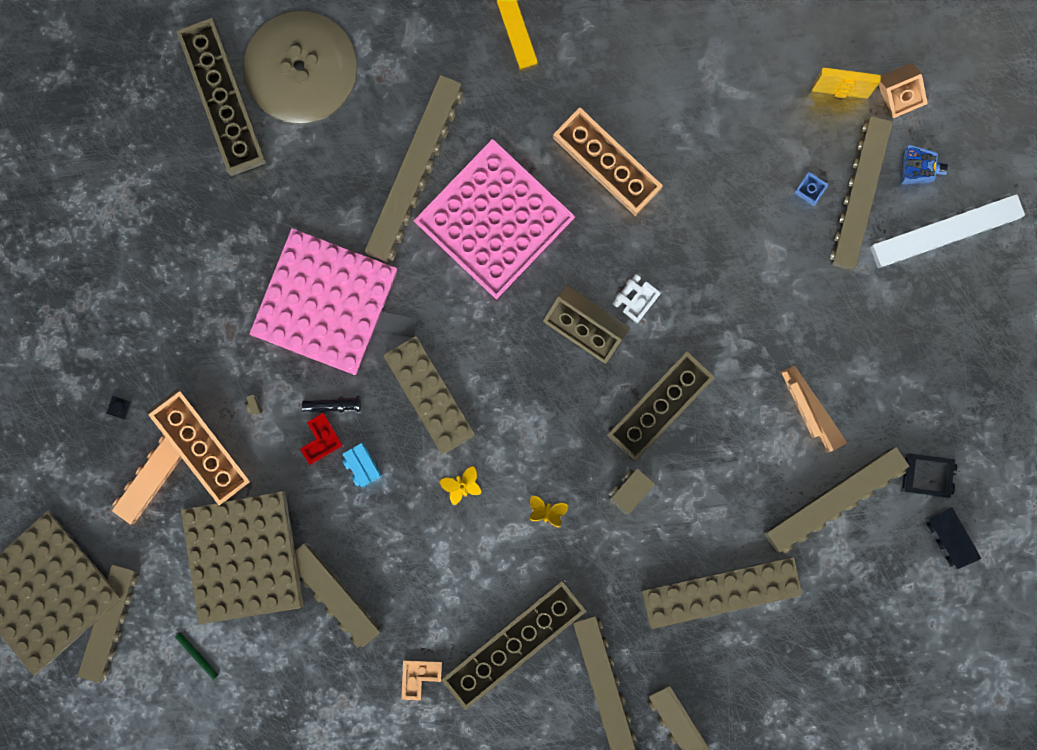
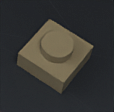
M247 396V402H245L247 412L252 413L253 416L262 414L256 396Z

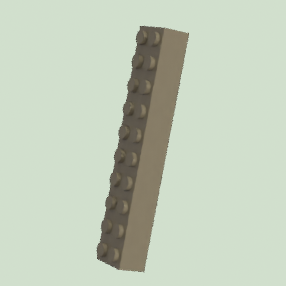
M442 75L439 76L365 249L367 256L389 264L390 260L394 261L397 255L396 246L398 243H402L405 236L404 227L405 225L409 226L412 219L411 211L418 206L420 200L419 192L424 191L427 184L426 176L428 173L431 174L435 163H433V159L435 156L438 157L441 152L442 138L446 139L449 133L448 124L450 121H454L457 114L456 106L457 104L460 105L464 98L462 83Z

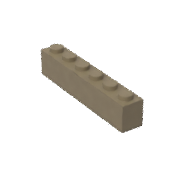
M112 564L107 581L122 599L93 624L77 677L96 683H102L104 680H107L110 673L108 665L110 661H113L116 650L113 649L115 643L119 642L122 633L119 631L120 626L125 623L127 618L125 610L127 605L131 604L133 598L131 590L138 582L137 570Z

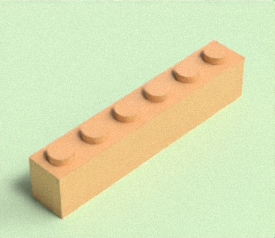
M164 435L158 441L160 444L156 450L153 449L147 456L148 461L145 466L141 465L136 471L137 477L134 481H129L125 486L124 490L126 492L113 503L114 508L112 511L129 524H135L182 459Z

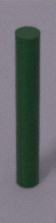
M181 632L175 636L177 641L212 680L219 676Z

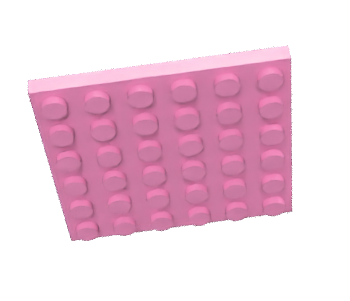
M492 139L414 220V223L497 300L575 219V216Z
M291 229L249 335L356 376L398 269L298 230Z

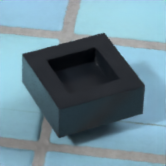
M112 395L106 414L126 420L132 402Z

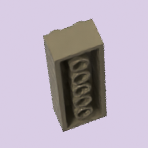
M416 336L383 355L442 455L475 437L473 430Z
M686 351L608 433L607 437L635 462L715 377Z
M308 543L303 544L295 551L298 574L301 576L299 580L306 588L310 587L314 591L312 595L319 603L323 602L327 606L325 608L326 612L331 617L335 616L339 620L338 626L344 632L348 631L351 634L350 640L356 647H365L382 632L381 628Z

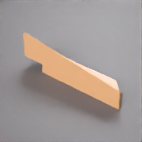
M796 366L781 371L811 437L820 436L827 452L845 445L847 441Z

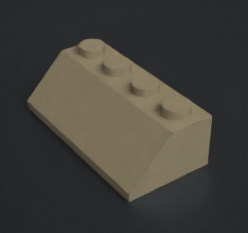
M568 285L557 297L543 320L548 326L604 364L608 362L630 329L629 326Z
M668 683L648 695L650 700L647 703L652 711L657 710L660 714L658 720L663 728L667 726L671 733L668 736L674 745L678 743L681 750H710Z

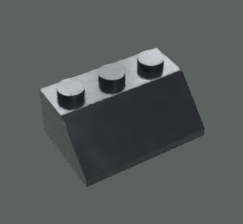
M953 507L943 508L925 518L927 522L925 526L929 533H933L936 537L935 544L940 551L943 550L946 557L944 559L950 568L953 567V569L958 570L982 559Z

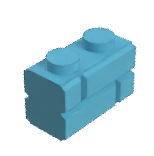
M364 443L343 453L344 458L342 462L346 469L351 468L354 474L351 477L356 486L360 485L363 488L383 477Z

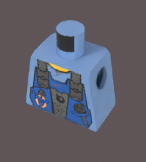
M908 145L904 152L901 184L931 183L935 180L936 174H947L948 164L937 162L938 153Z

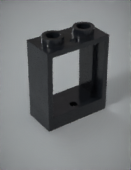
M911 453L906 454L905 460L909 467L905 469L907 473L903 475L901 492L951 498V494L953 495L955 492L953 475L957 473L955 459ZM916 460L947 464L944 492L913 488Z

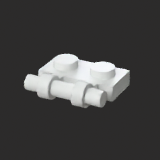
M635 274L631 279L627 280L626 286L621 293H617L612 305L619 308L622 303L625 304L626 308L623 310V313L638 324L661 292L648 282H645L640 287L637 283L641 278ZM632 290H635L637 293L630 301L626 297Z

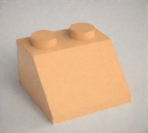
M913 63L881 76L879 83L880 92L892 118L928 104L922 74Z

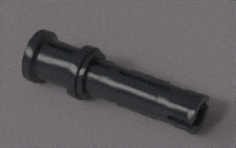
M342 396L336 400L302 401V412L339 411V413L344 414L347 411H356L360 413L361 399L360 396H356V398H344Z

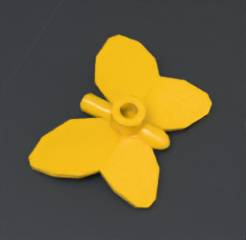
M474 466L465 470L462 479L460 476L456 477L457 481L453 478L445 477L439 481L441 487L445 491L450 492V500L453 505H456L462 499V495L467 496V493L471 495L481 494L479 485L475 483L477 471Z
M531 496L530 507L533 512L529 519L531 521L543 519L544 522L549 521L550 524L561 527L560 517L565 515L568 505L558 503L551 507V504L547 503L545 507L543 500L537 496Z

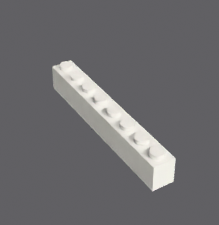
M1008 193L1000 196L999 201L993 202L991 199L981 203L982 207L975 209V206L964 209L962 214L957 215V212L946 215L945 220L939 221V218L929 221L928 226L921 227V225L910 228L911 232L904 234L903 231L892 234L893 238L886 240L883 237L875 240V244L870 248L877 267L881 268L1024 217L1025 214L1018 195L1011 196Z

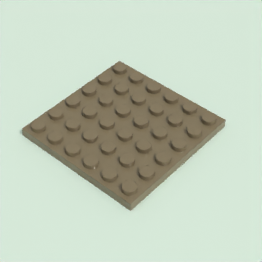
M285 491L223 502L220 506L216 503L181 510L198 625L304 608Z
M50 511L45 512L0 553V636L33 676H37L122 599Z

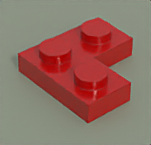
M324 413L307 422L316 437L314 441L300 448L309 465L343 447Z

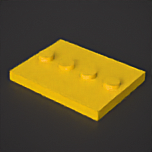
M822 67L812 83L811 91L835 94V97L838 98L852 96L868 99L879 85L881 75Z

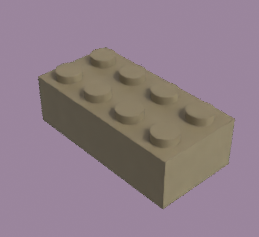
M639 469L629 470L621 479L623 481L621 486L619 484L616 485L609 493L611 496L609 501L625 515L630 514L655 485Z

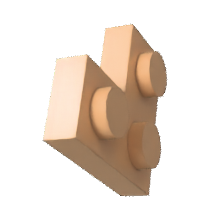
M403 660L401 700H421L422 681L441 682L442 662Z

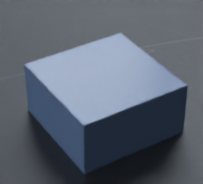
M808 172L794 193L814 206L828 187V184Z

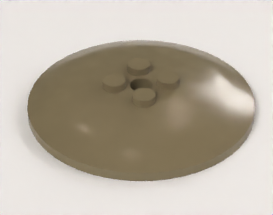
M293 11L270 19L256 31L245 52L243 72L247 89L262 110L284 122L305 124L330 116L345 103L355 84L357 60L350 39L335 22L314 12ZM303 61L305 64L304 68L296 70L294 68L295 62Z

